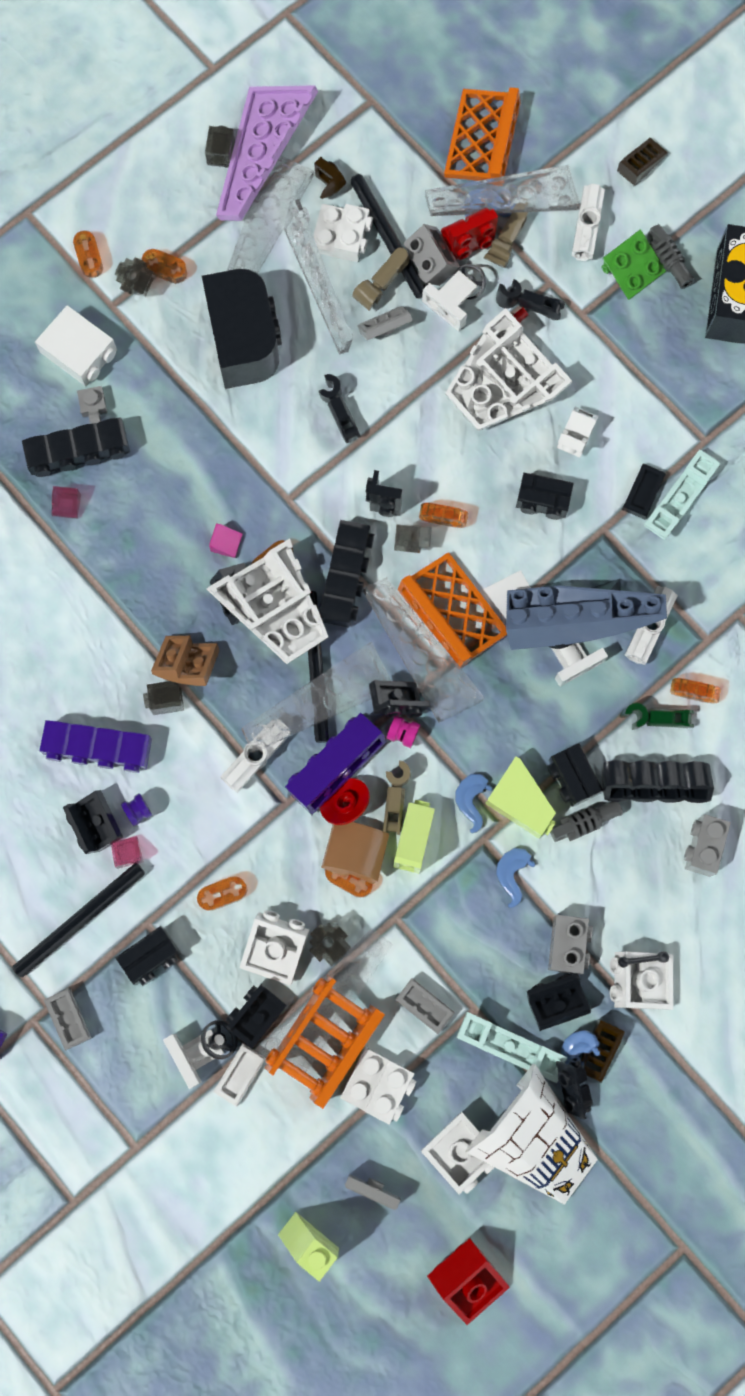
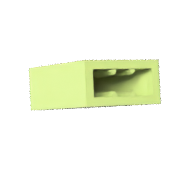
M516 756L488 798L486 805L535 837L540 838L543 833L548 836L556 824L552 820L556 812L521 759Z
M415 800L414 803L409 802L393 868L417 874L420 873L435 811L434 808H430V803Z
M297 1212L293 1214L278 1234L296 1263L319 1282L338 1258L339 1247Z

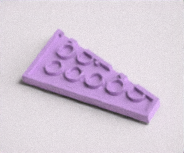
M315 85L249 87L216 213L220 221L243 220L317 95L318 90Z

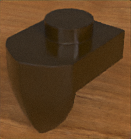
M321 156L314 163L315 176L326 184L320 198L331 197L346 185V180L333 162H327Z

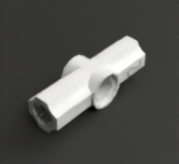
M591 183L583 188L571 256L579 261L593 259L605 189L597 184ZM584 221H590L592 224H587Z
M657 586L653 594L666 595L668 617L678 595L667 587ZM667 619L656 622V630H650L647 626L637 629L625 656L630 661L646 665Z
M273 718L262 732L245 746L240 756L220 778L226 785L238 793L253 775L266 765L267 760L291 735L290 732ZM258 750L263 756L258 761H252L248 758L250 752Z

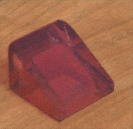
M53 486L52 516L78 519L81 500L79 490L76 488Z
M137 836L117 841L111 845L115 868L120 869L131 866L134 863L144 862Z

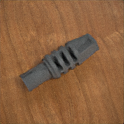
M660 224L651 227L647 236L651 242L652 249L657 254L661 264L664 265V269L672 273L681 289L690 286L695 279L684 264L685 258L679 248H677V245L673 243L674 240L670 235H667Z
M610 802L596 809L594 807L586 808L561 819L562 825L553 828L550 834L554 842L567 837L569 841H573L600 829L602 823L623 814L619 802Z

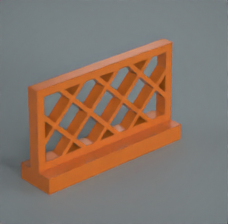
M509 87L508 92L463 89L445 166V178L492 182L493 187H503L521 104L519 88ZM467 98H478L480 101L479 104L471 109L466 104ZM494 100H502L503 105L495 111L489 106ZM485 107L490 114L479 120L475 113ZM471 117L475 124L465 130L462 122ZM495 119L498 127L489 132L484 125ZM480 128L485 135L475 142L470 134ZM466 138L471 145L460 151L457 143ZM490 140L494 146L484 154L479 146ZM476 150L480 157L470 163L465 156ZM460 159L466 165L460 171L451 170L452 165ZM485 161L489 166L488 173L477 172L474 168Z
M449 552L414 575H408L401 580L397 590L458 670L507 636L504 623ZM447 562L453 570L452 577L438 574L439 566ZM421 577L433 579L432 590L421 588L417 580ZM437 580L451 582L450 592L435 591ZM455 583L465 585L468 589L467 597L453 594ZM434 596L448 599L447 610L439 609L434 605ZM452 600L466 602L465 613L451 611ZM470 603L482 607V617L469 614ZM450 616L464 619L462 630L453 629L450 626ZM468 620L482 622L480 634L466 631ZM485 624L495 625L501 633L495 637L484 635ZM465 637L479 639L478 648L470 652L464 644Z

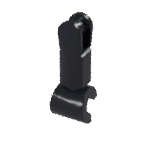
M515 279L512 282L510 292L506 290L505 285L499 284L496 302L500 307L509 309L520 302V307L540 313L551 320H559L561 318L560 310L565 306L562 300L543 296L524 289V292H521V285Z
M332 374L324 375L327 386L333 388V390H319V396L324 402L328 403V407L345 443H348V440L355 436L357 438L361 437L344 398L341 397L342 389L339 379ZM351 423V428L343 430V425Z

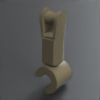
M518 204L514 207L498 239L496 238L492 242V247L486 253L484 259L506 268L511 256L512 246L527 220L529 210L525 204Z
M397 248L388 258L387 262L371 278L373 283L369 280H364L353 291V298L370 311L374 303L378 304L383 295L381 290L385 291L398 274L408 265L410 259L406 249Z
M399 760V768L403 771L402 777L395 778L392 772L386 771V777L389 783L392 784V787L387 789L383 832H397V835H400L406 791L402 786L406 785L411 778L409 766ZM389 813L399 814L398 822L388 821Z

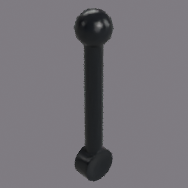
M659 952L655 956L631 959L621 957L618 960V964L620 967L625 968L629 964L651 961L666 963L669 960V954L667 952Z

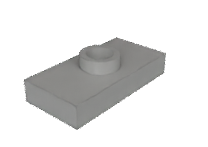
M400 306L359 324L358 329L360 334L368 341L379 335L391 334L395 331V328L413 320L410 312L403 306Z
M411 978L395 999L437 1034L440 1033L455 1013L413 978Z
M67 988L44 999L64 1050H69L92 1039L71 988Z
M348 1175L345 1183L347 1189L393 1210H397L400 1197L383 1190L384 1184L371 1178L366 1182L353 1175Z

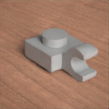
M102 386L78 390L77 394L82 416H89L90 424L101 422L100 414L108 413Z

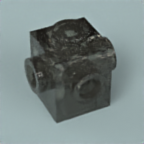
M134 257L132 261L126 258L116 268L115 275L117 278L115 281L121 284L120 289L132 296L137 292L146 297L156 274L147 269L148 263ZM136 273V278L131 279V276Z
M321 923L310 933L312 939L309 942L313 947L309 951L319 962L325 959L331 967L352 949L345 941L348 935L338 924L332 927L330 923L326 926ZM326 939L333 940V945L329 948L324 946Z

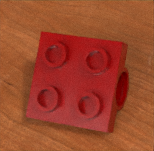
M484 208L465 217V221L460 219L441 229V235L456 260H463L472 252L491 246L495 240L498 215L494 209Z

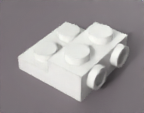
M322 204L310 251L358 262L360 253L364 254L366 250L367 239H365V234L370 232L372 228L373 217L369 216V209L345 204V208Z
M268 910L264 911V913L259 912L255 917L240 968L291 986L310 930L305 928V924L302 921L291 919L289 922L280 920V915L276 912Z
M615 952V957L610 961V970L614 974V985L610 988V999L614 1002V1008L673 1010V954H669V960L666 963L651 961L629 964L627 967L622 968L618 964V960L621 957L631 959L655 956L658 953Z
M365 1048L340 1098L390 1125L391 1120L398 1121L404 1109L400 1102L404 1094L410 1096L417 1081L412 1079L414 1076L413 1072Z
M462 1112L422 1148L421 1152L458 1194L463 1191L467 1194L478 1184L476 1178L483 1171L486 1174L490 1173L494 1167L465 1152L480 1132Z

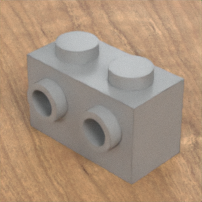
M423 224L403 243L408 251L409 259L415 263L419 270L418 275L420 279L426 284L430 283L440 286L460 268L439 229L435 226Z
M705 814L694 821L691 829V835H693L691 846H687L684 855V861H687L685 865L686 870L709 877L718 873L731 822Z
M555 915L553 917L548 971L581 975L584 974V969L588 970L590 953H586L587 942H591L593 926H588L589 919Z

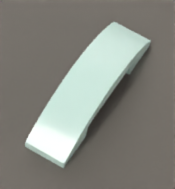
M699 449L674 486L646 521L644 527L663 540H666L721 463Z
M466 1012L456 1038L526 1070L532 1064H535L544 1078L555 1083L558 1081L556 1061L565 1063L567 1059L566 1056L538 1045L469 1012Z

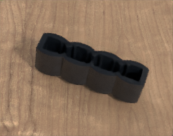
M122 418L107 419L94 424H85L73 429L55 431L48 435H39L22 440L27 468L31 475H36L37 477L48 476L56 469L70 471L79 464L96 465L105 458L121 459L125 457V454L130 453Z
M340 520L319 612L323 623L350 628L351 621L356 622L359 607L355 606L356 597L362 596L364 582H360L362 572L367 573L369 558L365 557L367 548L372 549L375 534L370 533V525Z
M612 760L603 763L601 778L604 799L607 801L624 802L633 800L636 802H653L659 800L661 802L675 803L685 800L691 803H705L712 799L714 784L710 764L705 762L692 761L682 764L676 761H664L656 764L644 760L632 763Z

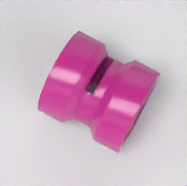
M396 716L392 721L386 739L393 742L400 741L403 743V746L411 749L420 724L416 722L409 723L403 717Z

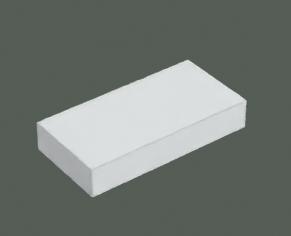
M242 1044L213 1092L237 1107L266 1058L245 1044Z

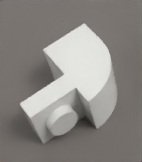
M575 407L564 431L561 433L557 448L581 457L599 416Z

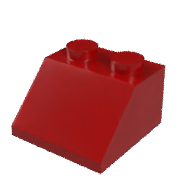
M470 1238L459 1245L442 1263H439L427 1275L442 1299L466 1325L470 1324L510 1288Z

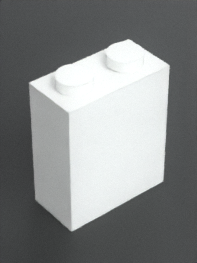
M68 305L35 341L42 355L85 387L90 381H94L98 377L100 369L106 363L113 360L117 351L115 342L110 336Z

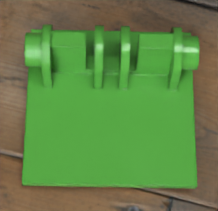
M641 229L603 257V265L601 266L604 273H612L628 300L666 272Z

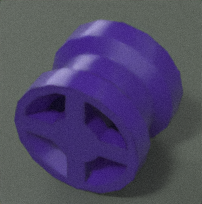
M140 793L136 794L130 802L124 801L121 803L125 814L133 826L138 825L141 819L153 816Z

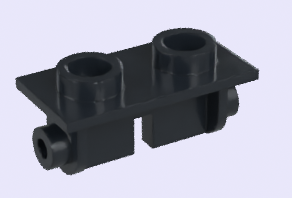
M580 1057L571 1058L569 1064L556 1061L558 1080L564 1097L563 1104L567 1113L584 1120L587 1119L586 1113L592 1110L593 1101L589 1085L584 1084L580 1086L581 1083L587 1081L584 1062L581 1061Z

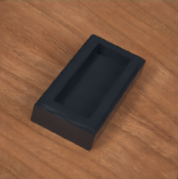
M643 463L622 510L645 520L666 473Z

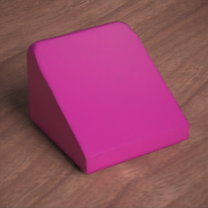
M216 523L209 544L210 551L236 558L243 534Z

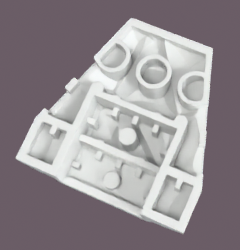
M505 308L485 326L482 331L483 335L477 345L473 346L470 351L471 355L465 365L461 366L445 394L473 426L480 431L553 400L572 383V380L556 362L552 365L523 333L522 325Z

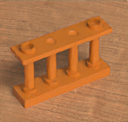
M328 975L316 982L312 989V992H314L313 996L278 1048H273L265 1060L267 1064L264 1067L271 1075H274L277 1069L280 1068L308 1087L310 1093H312L309 1098L322 1109H324L385 1016L384 1013L371 1004L368 1009H362L332 988L336 980ZM325 997L357 1018L356 1022L358 1024L353 1032L349 1031L347 1033L317 1012ZM309 1021L341 1041L343 1047L337 1056H331L301 1035ZM294 1044L326 1065L327 1071L322 1079L318 1078L316 1080L285 1059Z

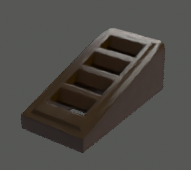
M650 137L619 162L617 172L635 186L668 155V152ZM648 148H652L658 155L653 154ZM643 153H646L651 158V160L646 158L643 155ZM637 158L641 159L645 163V165L639 162ZM634 163L639 169L637 170L631 164Z
M597 1020L592 1033L596 1035L599 1042L610 1046V1048L606 1051L597 1047L600 1055L605 1057L604 1062L590 1056L591 1052L583 1053L581 1061L585 1065L589 1061L601 1067L600 1071L597 1072L585 1066V1071L588 1077L602 1083L625 1031L602 1020ZM601 1031L613 1035V1041L601 1036Z

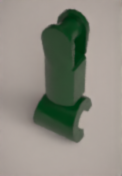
M632 703L620 713V718H626L631 713L637 715V721L632 724V730L640 728L646 722L647 726L694 728V724H691L694 710L652 708L647 710L643 704ZM675 715H681V723H675Z

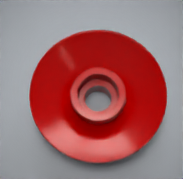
M350 778L320 807L323 818L333 825H345L355 821L364 813L369 804V789L361 780Z

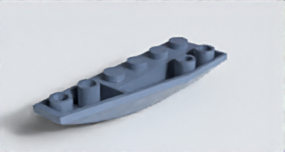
M561 585L507 590L506 632L511 650L587 642L639 629L667 619L666 595Z

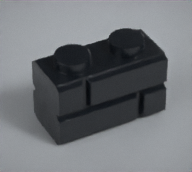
M523 472L516 508H520L521 512L525 514L544 513L547 518L559 520L561 517L566 518L574 483Z
M580 744L569 747L549 758L548 771L553 779H558L562 787L559 789L560 795L565 803H570L571 807L579 805L603 792Z
M160 926L115 958L133 985L140 983L142 986H145L156 978L154 974L162 967L168 970L178 963L177 957L181 955V952L166 929Z

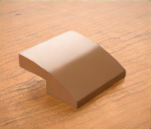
M166 636L151 672L153 675L168 681L186 685L206 686L219 654L218 644L192 643L191 636Z
M355 822L345 825H332L321 868L342 877L350 874L374 884L379 879L389 834Z

